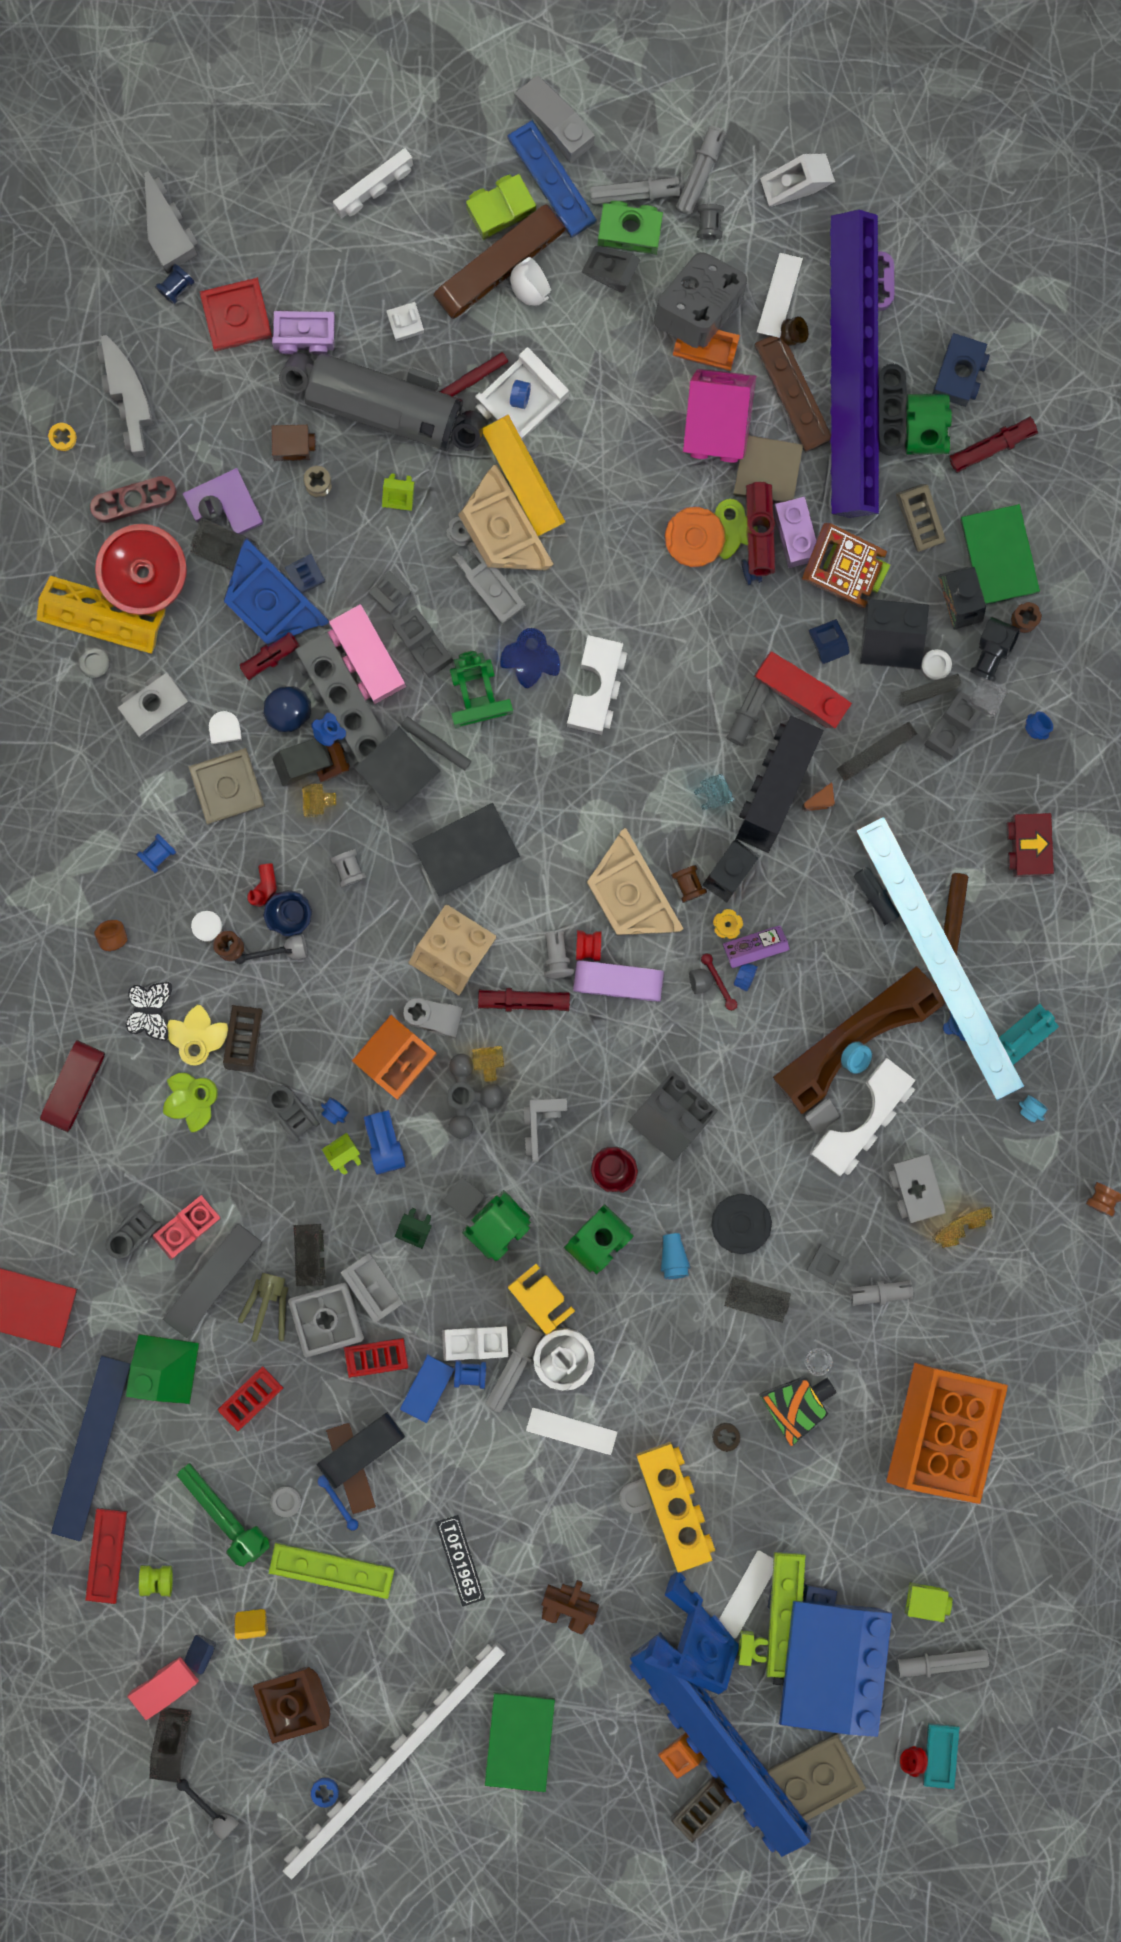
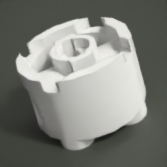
M566 1327L554 1329L548 1335L545 1334L536 1345L533 1356L535 1371L540 1380L550 1388L561 1391L574 1390L583 1385L592 1374L595 1363L593 1348L588 1339L580 1332Z

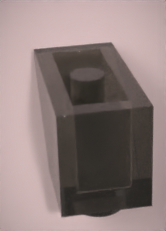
M169 1707L160 1711L150 1756L149 1779L180 1783L192 1711Z

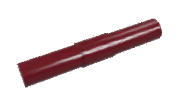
M501 352L439 392L454 397L508 363V359Z

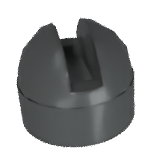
M206 496L199 502V513L205 520L215 521L221 517L223 505L217 497ZM211 500L212 507L215 510V513L211 515L205 503Z
M696 969L689 972L690 984L694 994L704 993L713 985V976L709 971Z

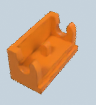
M718 330L704 348L700 345L698 348H694L677 338L673 356L731 371L740 335Z

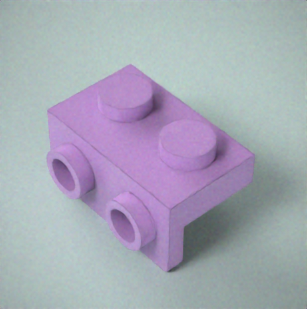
M274 311V333L272 337L274 350H279L281 354H296L297 350H309V353L314 355L327 354V350H334V312Z

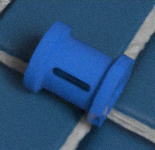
M159 834L155 836L156 840L143 852L139 851L136 854L154 873L158 871L157 867L167 857L176 853Z
M456 1360L454 1387L474 1385L479 1386L480 1389H485L486 1362H481V1364H462L461 1360Z

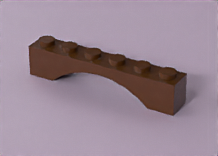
M916 966L773 1076V1079L788 1100L803 1114L827 1095L831 1082L842 1067L841 1057L848 1045L853 1042L865 1044L890 1029L910 1023L922 1022L946 1004L935 984Z

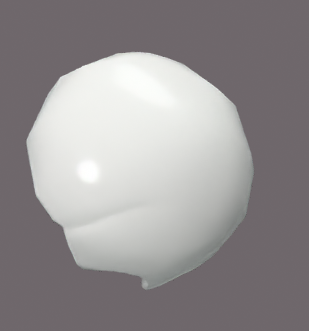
M528 257L513 268L510 277L511 288L519 300L526 305L538 306L549 299L548 296H545L551 291L550 285L534 259Z

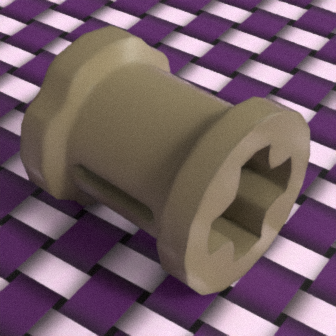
M313 466L306 470L303 481L307 492L315 498L328 495L332 489L329 472L322 466ZM314 477L316 479L323 477L324 485L321 487L317 484L313 487L312 479Z

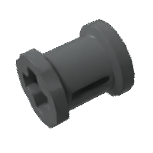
M718 204L698 205L697 212L700 213V224L697 238L706 240L721 239L723 232L720 231L724 206Z

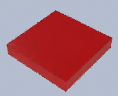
M258 277L199 292L214 352L273 337Z

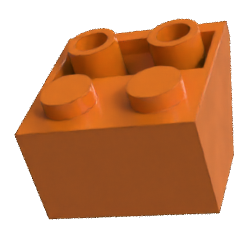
M390 1015L352 1062L395 1099L399 1100L435 1058L437 1053Z

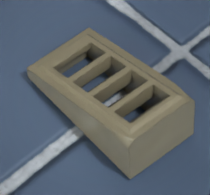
M920 484L896 493L900 509L917 552L946 542L928 484ZM921 495L922 501L909 504V499ZM923 507L926 508L927 512L913 516L912 511ZM930 518L931 524L917 528L916 523ZM931 530L935 531L936 535L921 540V534Z

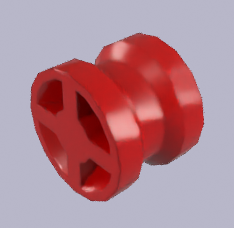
M577 930L576 960L582 961L584 958H592L593 961H600L602 931L586 934L584 931Z

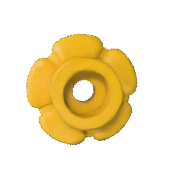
M731 909L723 910L721 914L718 913L713 920L715 933L721 938H736L740 934L739 930L743 927L741 916H737L736 912ZM730 922L731 926L726 927L725 923Z

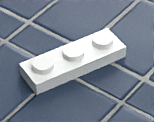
M406 148L402 149L333 201L334 210L341 219L347 214L349 216L355 215L363 208V202L371 196L373 199L379 197L387 190V184L394 179L399 181L411 172L410 167L413 166V160Z

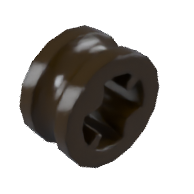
M800 316L786 319L781 324V335L788 346H794L797 343L802 344L808 339L809 330L807 323Z
M731 1423L719 1424L715 1427L712 1435L716 1447L726 1452L737 1448L741 1438L738 1429ZM726 1429L728 1433L734 1432L735 1438H731L733 1443L730 1445H726L724 1441L719 1443L718 1436H722L720 1431Z

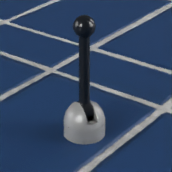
M303 934L293 935L285 941L283 947L242 954L235 960V963L243 964L246 960L286 953L292 959L308 957L305 937Z
M180 1779L177 1782V1789L185 1791L213 1819V1831L222 1842L240 1824L229 1814L217 1815L189 1787L186 1779Z

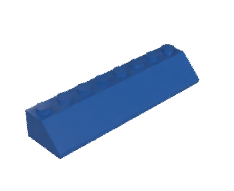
M661 1632L656 1635L670 1645ZM650 1640L633 1652L630 1657L632 1662L630 1668L640 1680L644 1678L651 1686L648 1690L659 1705L663 1702L670 1711L667 1716L677 1729L681 1727L689 1736L686 1740L696 1754L701 1752L708 1761L705 1765L714 1778L720 1776L727 1785L724 1790L734 1803L739 1801L746 1810L743 1812V1815L753 1828L756 1826L760 1828L764 1834L762 1840L772 1853L777 1851L783 1857L808 1844L811 1839V1827L773 1777L770 1776L766 1768L706 1690L644 1662Z

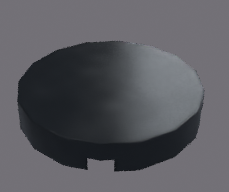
M736 1194L725 1198L717 1205L711 1221L713 1236L719 1245L729 1252L737 1254H747L758 1250L769 1238L772 1227V1220L767 1207L756 1197L747 1194Z

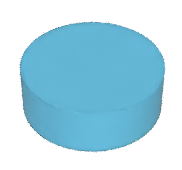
M853 1042L843 1051L841 1057L842 1066L851 1073H861L869 1066L872 1052L863 1043Z

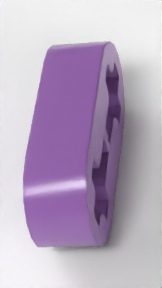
M880 251L878 252V260H882L883 265H888V268H884L882 278H878V285H882L883 294L888 295L883 303H878V311H884L890 307L894 299V261L888 253Z

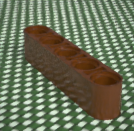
M548 204L541 206L442 284L434 292L433 296L452 319L459 317L511 276V272L517 264L528 257H535L561 236L566 230V226Z

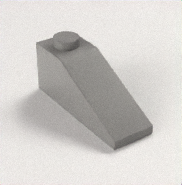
M538 75L514 93L515 97L570 163H573L594 146L595 135L578 114Z

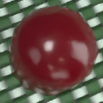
M617 1146L606 1147L597 1152L593 1157L590 1169L594 1182L606 1192H626L635 1184L638 1174L635 1158L629 1151Z

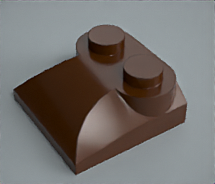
M303 1667L294 1672L253 1685L272 1744L322 1730L329 1726L330 1707L320 1678L310 1667Z

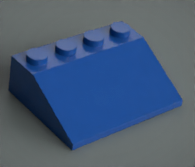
M793 1601L779 1724L847 1735L878 1737L892 1613L875 1607Z

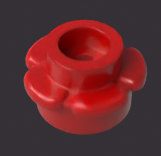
M911 1746L902 1752L900 1766L905 1773L912 1777H918L926 1771L928 1758L922 1748Z

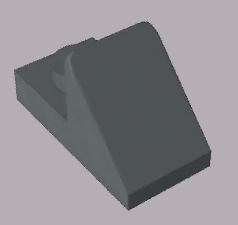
M595 246L582 273L623 293L634 276L640 259L632 253Z

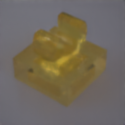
M309 784L302 787L304 817L323 815L324 808L337 805L336 793H323V784Z
M502 1046L472 1049L474 1070L483 1069L485 1082L496 1081V1068L504 1067Z

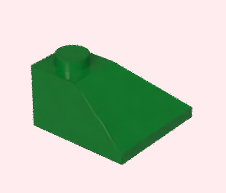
M139 1334L130 1366L126 1397L190 1404L199 1343Z

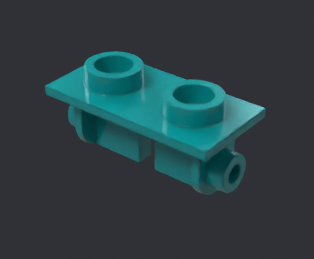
M1040 1003L999 1037L1013 1065L1059 1027L1054 1021L1055 1017L1049 1010L1046 1011Z

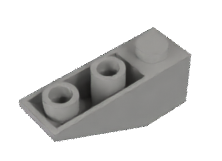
M147 171L144 175L148 242L165 272L168 273L173 270L174 264L179 266L197 255L194 246L198 242L190 228L184 230L178 220L183 217L175 203L168 204L163 195L167 193V190L160 178L156 177L153 179L149 171Z

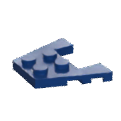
M676 1572L670 1576L665 1596L688 1614L678 1649L675 1650L662 1638L656 1636L649 1642L644 1662L719 1695L727 1690L739 1644L716 1615L709 1616L701 1606L703 1599L696 1591L691 1593L683 1583L686 1580L681 1572Z

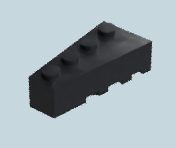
M790 716L786 725L780 723L774 736V740L779 742L775 751L769 748L762 763L767 769L763 776L757 775L750 790L755 793L752 802L746 801L741 810L739 818L744 820L736 839L769 853L823 734V729L794 716Z

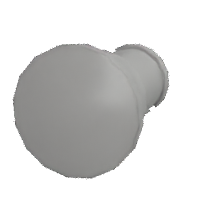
M555 931L546 933L545 938L548 951L546 966L550 968V971L545 972L544 977L559 979L573 975L574 970L567 968V965L570 964V959L566 957L564 932L557 931V934H555Z

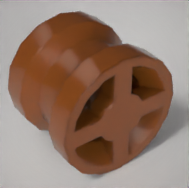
M1096 1182L1094 1186L1095 1193L1093 1197L1088 1198L1086 1205L1113 1218L1115 1214L1114 1207L1116 1203L1121 1202V1193Z

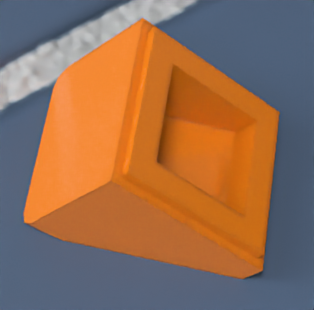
M686 1732L658 1754L677 1779L698 1766L704 1758L701 1752L696 1754L686 1740L689 1736Z

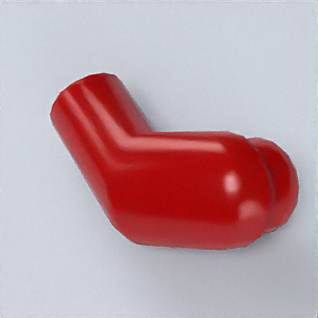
M273 863L258 866L261 882L253 891L250 890L247 895V900L251 905L261 907L276 893L277 885Z

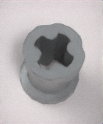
M356 849L331 858L332 864H336L342 879L340 882L341 887H346L366 879L365 873H361L355 857L357 855Z

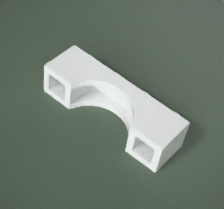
M884 1058L865 1082L872 1097L871 1112L865 1123L850 1132L828 1130L810 1152V1155L837 1176H841L843 1173L849 1175L859 1162L855 1158L862 1148L868 1151L878 1138L874 1135L880 1125L886 1127L894 1118L896 1112L893 1109L899 1101L905 1103L915 1091L912 1087L915 1079L888 1058Z

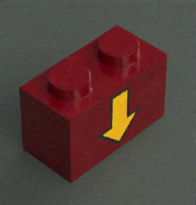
M1051 813L1013 815L1011 822H1007L1006 825L1007 840H1012V852H1008V870H1013V877L1053 875Z

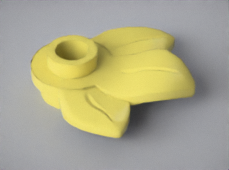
M201 1005L192 1008L185 1017L184 1022L169 1020L167 1025L169 1041L179 1048L181 1059L193 1066L204 1063L210 1052L220 1049L225 1043L228 1034L227 1023L211 1025L210 1017ZM192 1045L200 1047V1053L197 1056H191L189 1053V1048Z

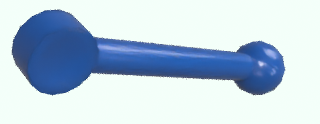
M320 1476L318 1478V1485L326 1489L347 1521V1528L351 1531L358 1528V1521L351 1518L325 1476Z

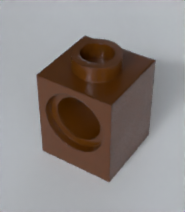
M308 424L271 425L272 456L274 461L310 460V452L316 451L315 433H310Z

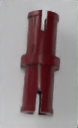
M288 632L287 635L270 646L264 645L261 647L259 653L239 665L240 669L250 681L270 666L272 668L278 666V661L294 652L300 645L294 635Z

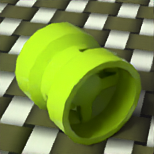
M141 1565L139 1571V1595L150 1596L152 1593H159L161 1596L171 1597L173 1585L172 1566L162 1565L159 1569H153L150 1565Z

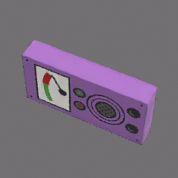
M780 925L723 943L726 956L732 968L790 950Z

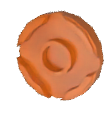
M689 507L679 511L668 522L665 532L666 547L671 556L680 564L689 567H703L715 561L723 551L726 541L725 528L720 518L710 510L701 507Z

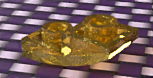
M990 1206L981 1207L956 1217L932 1236V1242L935 1244L941 1243L942 1248L960 1244L959 1238L966 1237L963 1225L968 1224V1229L987 1226L985 1220L993 1218Z

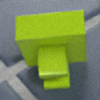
M391 474L389 478H384L382 507L412 511L414 482H412L411 476L407 475L406 481L395 479V474Z
M345 1133L322 1149L334 1171L339 1169L344 1175L348 1173L344 1165L349 1161L354 1160L357 1166L361 1164V1160L358 1157L360 1153L348 1133Z
M741 1630L737 1658L738 1664L751 1666L752 1658L757 1662H766L767 1657L756 1654L755 1649L761 1644L768 1645L769 1641L763 1637L754 1639L753 1631Z

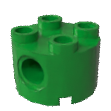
M907 394L906 455H943L950 453L948 427H951L952 412L949 409V395Z
M505 1190L499 1194L500 1197L496 1195L473 1217L471 1221L474 1224L471 1227L466 1225L462 1231V1234L487 1259L492 1258L495 1262L508 1251L507 1246L513 1238L518 1241L528 1232L531 1223L529 1221L531 1216L518 1206Z
M604 1204L563 1248L589 1273L593 1271L597 1275L613 1259L610 1255L611 1251L614 1250L617 1253L634 1235L630 1233L631 1228ZM595 1235L602 1237L604 1246L597 1244Z

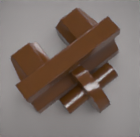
M580 1580L576 1581L574 1587L562 1584L561 1589L548 1584L541 1604L543 1606L542 1619L551 1623H557L560 1614H565L571 1617L568 1628L571 1631L583 1634L589 1624L593 1626L599 1604L589 1601L591 1594L581 1591L583 1582Z

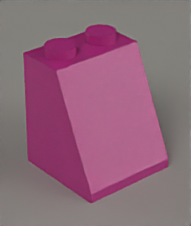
M704 369L696 370L690 380L683 452L690 453L691 457L697 459H707L708 455L719 456L720 460L724 462H738V459L744 458L757 376Z

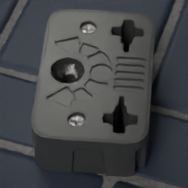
M704 252L695 254L659 297L654 316L655 326L694 348H698L699 345L704 348L742 303L747 276L710 254Z

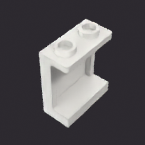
M527 347L519 354V359L482 394L479 392L475 396V402L478 404L475 409L484 416L486 421L491 418L495 422L509 414L523 440L569 397V390ZM515 380L531 383L530 397L525 409L510 405V395Z

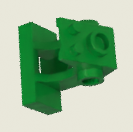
M476 651L464 652L459 655L458 659H454L455 668H451L450 673L453 685H460L466 709L451 713L455 728L513 714L510 699L495 702L489 679L495 677L491 659L485 660L483 652L477 654ZM483 678L487 695L469 699L466 682Z

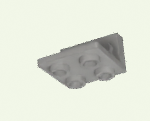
M567 1099L530 1100V1106L524 1107L525 1125H531V1137H525L526 1156H532V1162L539 1161L537 1112H543V1118H560L561 1111H567Z

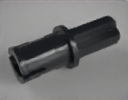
M865 867L854 875V879L868 899L866 903H871L883 921L884 926L901 916L887 896L886 892L888 890H883L870 868Z

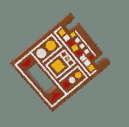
M824 523L802 580L851 604L865 608L867 601L861 599L860 596L862 594L870 597L883 562L875 558L876 556L885 558L887 551L831 523ZM828 544H836L837 546L827 571L820 569L819 567Z

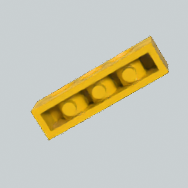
M671 1442L637 1453L638 1462L677 1572L679 1573L713 1561L710 1553L714 1552L715 1548L710 1534L703 1535L700 1524L704 1523L705 1519L700 1505L693 1506L690 1495L695 1493L689 1476L683 1477L679 1467L685 1464L679 1447L673 1448ZM663 1469H671L675 1472V1480L669 1485H663L658 1481L659 1473ZM674 1498H681L686 1503L684 1511L679 1514L671 1513L668 1509L669 1502ZM684 1527L693 1528L696 1531L695 1539L689 1543L682 1542L678 1537L681 1529Z

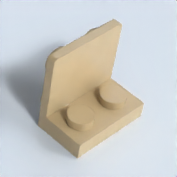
M445 905L417 945L409 964L457 995H460L474 970L494 943L496 935L449 905Z

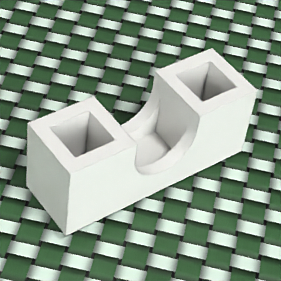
M588 635L581 669L597 674L601 681V687L591 696L574 694L567 727L602 735L604 728L610 729L614 711L608 710L610 699L617 700L621 682L615 681L618 669L624 670L627 652H622L623 643Z

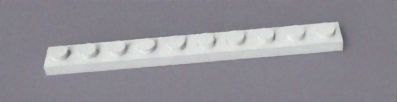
M498 1642L492 1647L487 1644L475 1657L478 1662L471 1669L466 1666L455 1677L454 1680L457 1684L450 1691L444 1689L434 1699L433 1703L436 1706L431 1712L427 1714L423 1711L411 1724L414 1727L413 1731L407 1737L401 1734L390 1746L394 1751L386 1759L380 1756L369 1768L372 1774L365 1781L361 1778L356 1781L348 1790L351 1796L343 1804L338 1801L328 1811L326 1815L329 1819L321 1827L317 1823L307 1833L305 1838L308 1841L301 1849L295 1846L284 1858L287 1864L284 1866L283 1872L291 1880L505 1655L506 1650Z

